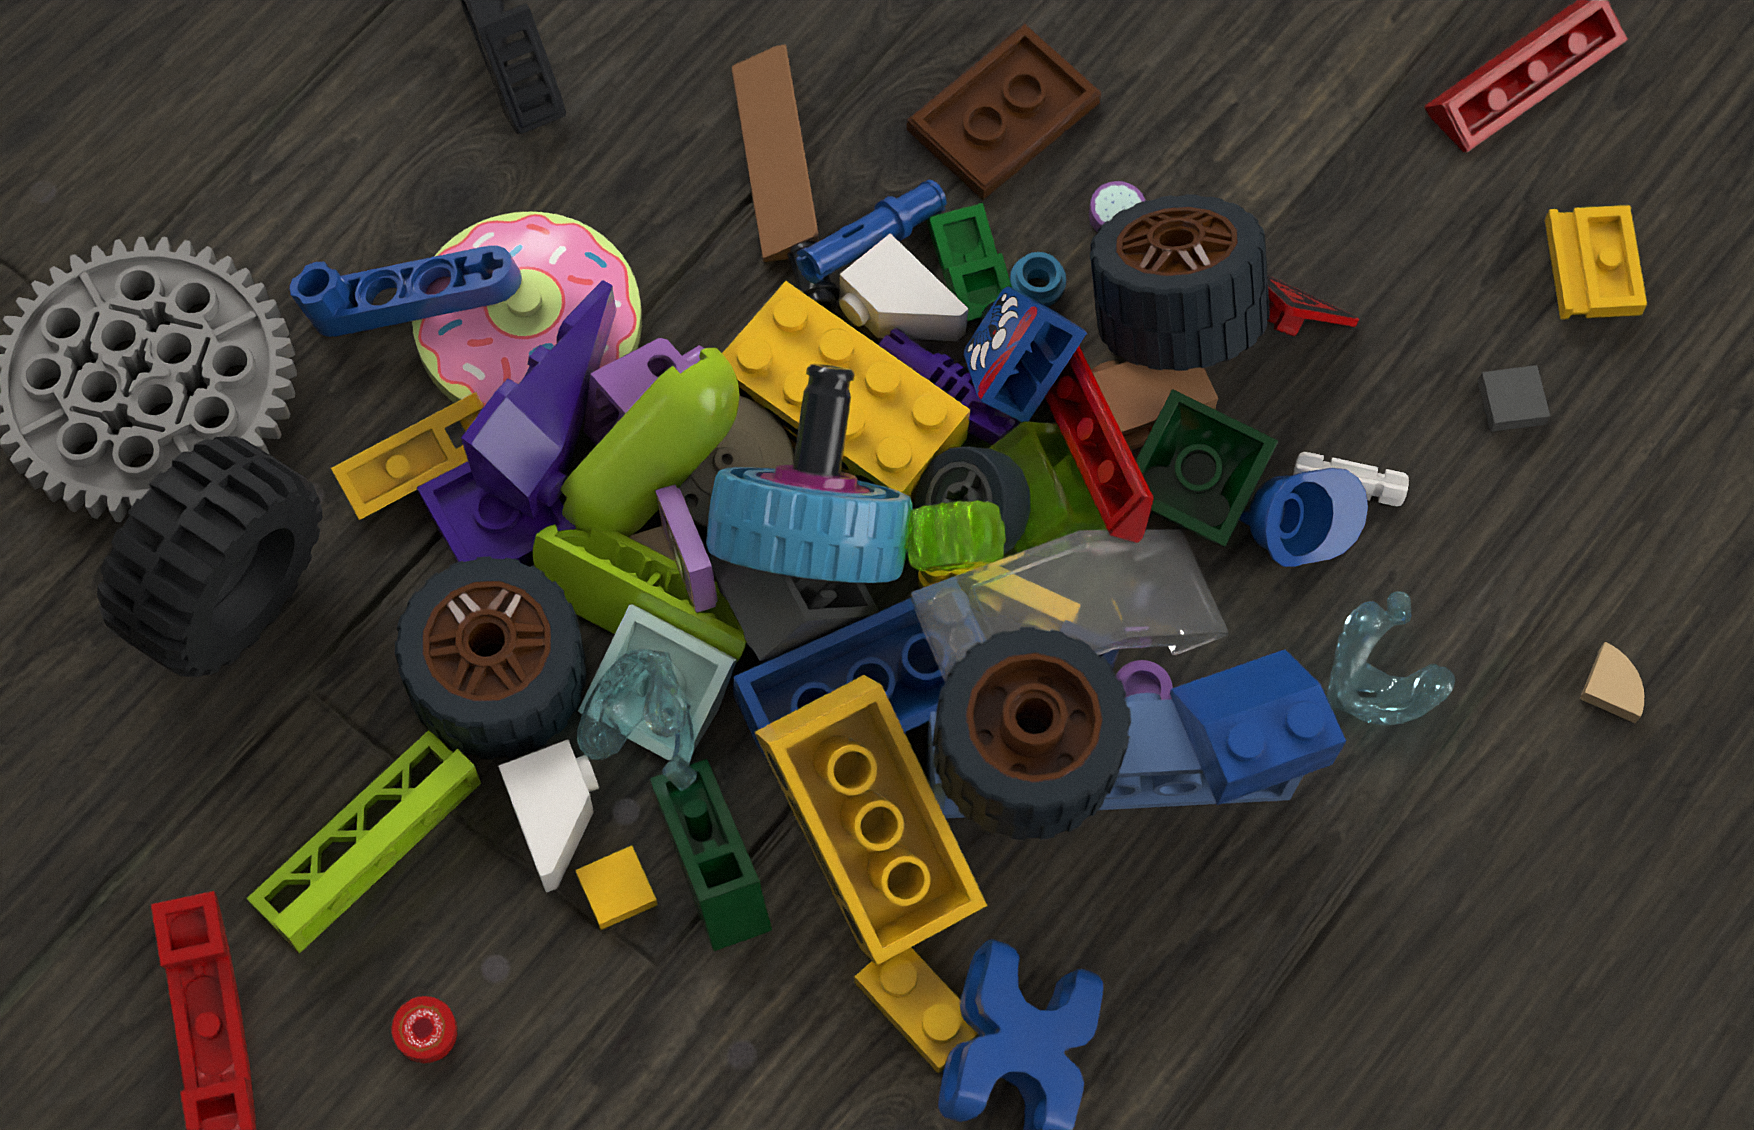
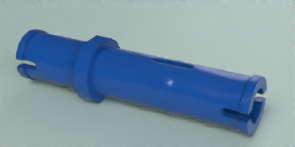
M926 180L920 186L898 198L889 196L876 203L875 211L844 226L810 247L799 250L796 262L800 272L809 282L816 284L823 280L825 276L862 257L887 235H893L898 241L905 239L911 235L913 227L929 217L939 215L946 210L944 206L947 205V200L942 188L935 181Z

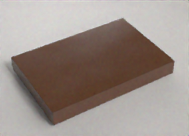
M1023 24L907 119V130L984 200L1099 104L1102 92L1026 24Z

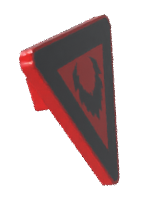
M1267 275L1268 294L1271 301L1269 304L1270 318L1267 321L1274 323V330L1295 337L1305 318L1356 327L1359 321L1358 317Z

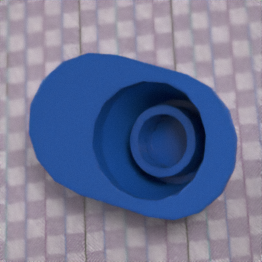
M1326 468L1290 476H1276L1260 486L1254 495L1250 509L1244 510L1240 520L1250 526V532L1255 542L1267 550L1272 560L1280 566L1296 567L1302 564L1329 560L1345 553L1357 541L1363 530L1368 510L1366 490L1356 475L1347 469Z

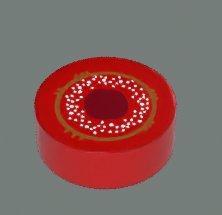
M422 996L411 999L403 1004L394 1016L392 1023L394 1042L401 1053L414 1062L431 1063L442 1059L451 1051L457 1039L458 1027L456 1019L450 1008L437 998Z

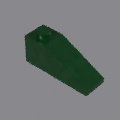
M705 759L650 778L654 794L713 952L772 931L760 881L708 760Z

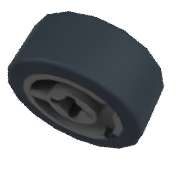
M950 448L935 457L923 472L915 496L916 518L923 537L930 545L936 543L944 544L977 560L994 559L1011 550L1025 532L1031 512L1030 489L1022 469L1010 456L986 448Z

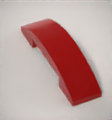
M215 891L151 904L160 966L166 969L185 1089L180 1091L186 1130H256L253 1089L244 1025L231 954L217 894Z

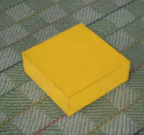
M629 846L575 870L601 930L657 906L656 897L633 846Z

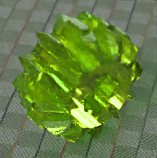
M976 500L970 502L939 503L911 510L904 546L907 549L911 567L919 571L936 572L969 570L970 568L987 567L988 565L998 563L1004 558V543L1006 542L1004 521H1001L999 506L991 502Z

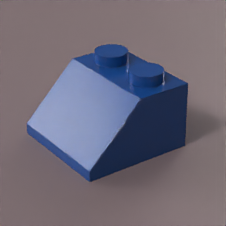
M1286 650L1172 688L1169 692L1217 805L1333 765L1346 743V739L1321 684Z

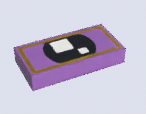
M671 485L655 490L662 530L695 612L716 607L718 600L712 565L680 488H677L676 485Z

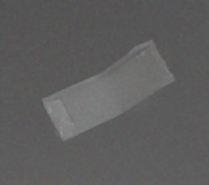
M1080 530L911 592L912 605L945 683L948 679V673L956 661L959 662L966 655L967 650L976 643H982L990 639L991 635L1004 630L1006 632L1020 630V627H1035L1038 630L1050 631V629L1065 632L1064 635L1075 640L1080 639L1092 646L1091 649L1098 655L1114 649L1169 646L1173 656L1228 635V629L1182 530H1145V534L1139 543L1110 536L1108 530Z

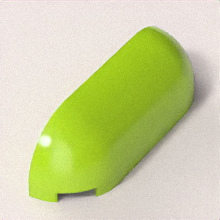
M717 348L702 349L698 363L687 368L682 373H679L674 366L667 369L566 479L560 489L567 497L563 505L562 515L575 525L576 530L587 532L590 527L607 531H617L627 537L634 534L659 510L655 490L671 485H676L679 488L725 438L737 415L739 386L731 364Z
M554 524L536 534L533 545L534 566L543 571L548 579L552 582L555 581L562 588L566 600L572 604L577 615L615 634L628 606L633 604L737 659L736 663L744 653L747 646L744 631L728 600L719 591L717 582H715L718 600L716 607L696 613L676 562L617 531H607L590 527L587 532L583 530L558 531Z

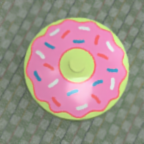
M516 212L491 217L470 226L454 236L435 255L440 256L489 245L504 247L511 254L521 271L522 280L516 293L506 301L498 304L412 321L413 335L420 359L426 372L438 389L454 403L477 392L485 406L495 391L507 379L519 384L529 368V356L539 345L551 350L557 344V334L563 320L602 280L613 286L616 314L599 368L638 348L642 329V312L639 290L628 263L617 248L602 234L577 220L544 212ZM441 277L436 279L428 286L426 294L440 293L449 285L451 278Z

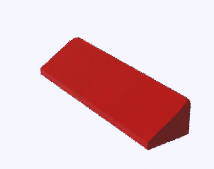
M1577 0L1426 104L1424 108L1430 118L1463 152H1468L1628 39L1608 0Z
M1078 346L1046 394L1045 399L1109 535L1139 543L1145 534L1154 497L1080 346Z

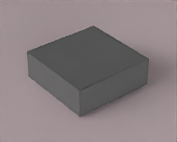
M1537 365L1481 373L1477 381L1490 432L1546 425L1550 418V412Z

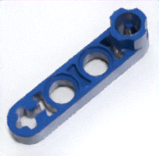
M489 245L340 276L336 269H330L325 262H314L306 265L301 274L292 279L289 288L292 298L319 334L331 337L498 304L506 301L516 293L520 287L522 276L511 254L504 247ZM441 277L451 278L449 285L440 293L426 294L428 286L436 279ZM397 288L395 296L388 303L379 306L372 305L374 298L382 290Z

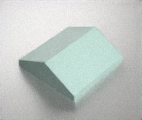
M631 604L628 606L578 712L674 764L684 767L720 708L737 659Z

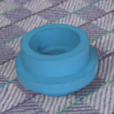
M1034 252L1024 256L1015 263L1011 270L1010 282L1013 289L1047 307L1056 303L1062 297L1066 287V273L1062 265L1052 255L1044 252ZM1032 278H1041L1047 283V286L1035 287L1030 285L1028 281Z

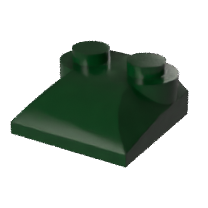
M1172 389L1136 459L1138 467L1154 497L1150 512L1225 548L1278 444V440Z

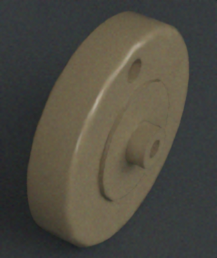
M739 396L737 415L728 434L679 487L697 531L706 534L714 481L720 470L732 467L776 468L778 465H793L794 463L791 441L782 424L765 407L746 397Z

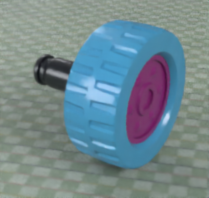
M810 364L806 370V374L809 375V381L803 391L793 465H778L776 468L732 467L720 470L715 477L709 508L707 549L710 554L721 560L776 574L853 583L894 581L900 577L904 569L913 506L911 498L898 490L859 481L856 476L841 472L851 404L849 386L850 381H854L855 374L852 369L845 367Z

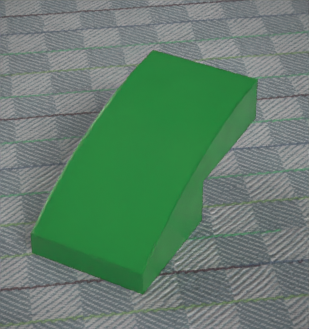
M983 203L931 216L926 220L947 287L969 309L967 322L980 319L985 307L995 302L1004 288L1007 286L1012 288L1002 253L997 254Z

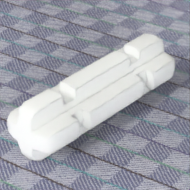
M1301 452L1296 460L1293 475L1326 468L1347 469L1360 479L1369 501L1372 495L1378 497V503L1401 506L1407 495L1409 476L1403 472L1386 469L1385 474L1377 473L1378 467L1333 457L1331 463L1323 461V455L1310 452Z

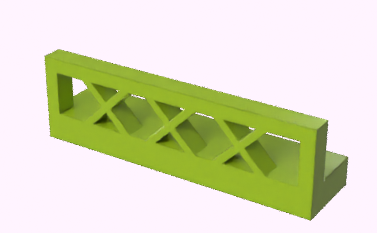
M428 730L248 896L247 900L300 954L481 784L475 765L458 749L452 752ZM432 752L442 764L416 788H411L412 768ZM402 779V788H392ZM378 800H401L371 830H366L367 810ZM357 820V830L346 831ZM356 842L327 871L320 873L321 854L331 843ZM311 863V873H300ZM310 884L280 914L268 903L286 885Z

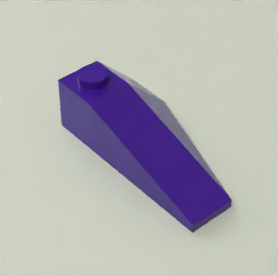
M604 280L563 320L557 334V344L551 350L539 345L528 358L529 368L525 377L519 384L507 379L495 391L461 437L475 485L532 519H535L544 505L550 507L559 499L562 494L560 489L568 478L566 474L586 413L590 374L600 367L616 314L613 286Z

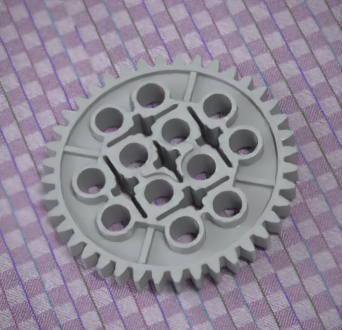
M138 237L134 251L127 252L124 244L119 239L115 240L112 255L105 256L104 252L97 245L93 246L91 251L92 261L87 264L74 254L70 256L71 272L66 274L55 266L50 268L51 277L54 281L52 285L48 286L38 281L31 283L37 295L35 301L21 297L16 299V303L23 314L22 317L4 316L3 318L4 324L12 335H0V353H2L0 354V446L7 456H12L10 461L19 474L26 472L25 477L35 490L43 486L44 492L52 502L63 497L64 502L72 512H76L85 503V507L91 517L98 519L108 506L115 522H121L128 508L133 506L137 498L142 499L150 489L149 483L159 472H166L172 466V460L183 451H193L194 445L205 439L237 436L238 438H244L269 454L262 438L280 439L282 434L274 420L289 419L290 417L287 404L283 400L295 397L293 385L288 380L297 376L293 360L289 359L295 355V350L290 338H286L290 333L284 318H280L281 313L274 299L268 300L269 296L262 282L254 284L250 271L247 268L237 271L232 258L228 255L217 262L212 248L208 246L196 256L192 244L188 240H185L178 247L177 251L173 252L167 237L160 239L155 250L149 249L144 237ZM153 291L151 295H149L145 299L139 301L133 300V298L141 292ZM196 304H208L200 312L187 313ZM71 328H79L71 337L59 338L64 331ZM151 329H157V331L151 332ZM127 340L134 341L133 344L125 350L113 351L114 348L121 342ZM190 353L184 361L177 364H168L169 360L175 355ZM96 359V362L91 363V360ZM236 365L246 366L238 375L232 377L223 376L230 367ZM81 366L82 370H77V367ZM52 378H60L51 388L39 389L45 381ZM206 383L207 389L200 388L201 384ZM115 391L114 395L107 401L94 402L96 397L102 392ZM187 392H194V395L189 397ZM171 403L170 408L164 413L149 415L151 410L157 405ZM214 417H228L226 421L218 427H204L206 423ZM128 422H132V428L126 427ZM114 429L120 430L118 435L113 434ZM97 442L89 452L81 455L74 454L76 449L83 443ZM144 454L153 455L151 460L144 466L138 468L129 467L138 456Z

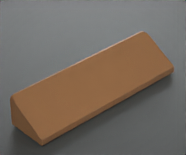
M779 45L732 66L763 262L788 259L787 254L788 252L791 253L790 249L799 243L806 241L819 242L786 45Z

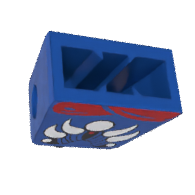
M1007 286L1001 291L995 302L985 307L981 314V324L965 347L964 357L977 397L987 405L1027 424L1087 332L1054 310Z

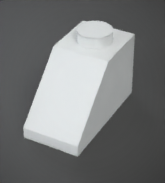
M891 234L887 235L840 274L839 305L843 313L856 326L861 327L864 324L877 338H884L886 335L890 337V331L896 327L909 336L910 339L958 341L966 335L969 309Z
M569 740L499 765L504 784L546 893L558 888L594 812L589 792L599 789L587 755L575 758Z

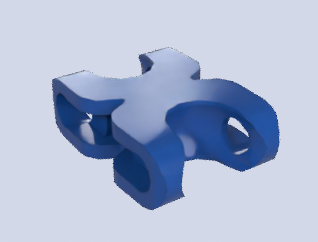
M989 939L979 947L972 958L960 1001L963 1020L979 1034V1037L974 1038L972 1041L959 1043L949 1052L939 1094V1110L945 1118L958 1122H964L977 1117L984 1110L996 1080L1004 1078L1018 1088L1025 1101L1024 1130H1073L1083 1093L1084 1081L1080 1069L1065 1056L1064 1051L1086 1045L1095 1035L1103 996V981L1096 973L1084 969L1068 973L1057 982L1046 1010H1038L1025 1001L1018 988L1019 955L1016 950L1008 944Z

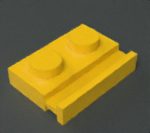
M1630 205L1574 208L1573 212L1558 213V209H1549L1545 218L1560 319H1569L1571 315L1585 314L1586 318L1642 315L1647 306Z

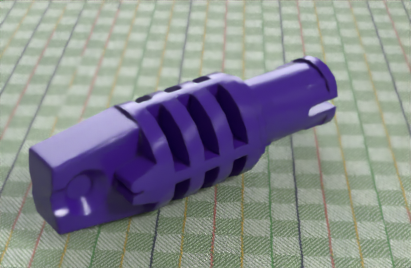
M897 327L890 331V337L886 335L879 343L881 348L971 410L968 433L998 448L1017 430L1019 420L980 401L977 397L970 372L967 373L966 369L960 364H954L953 359L945 353L933 355L911 340L909 336Z

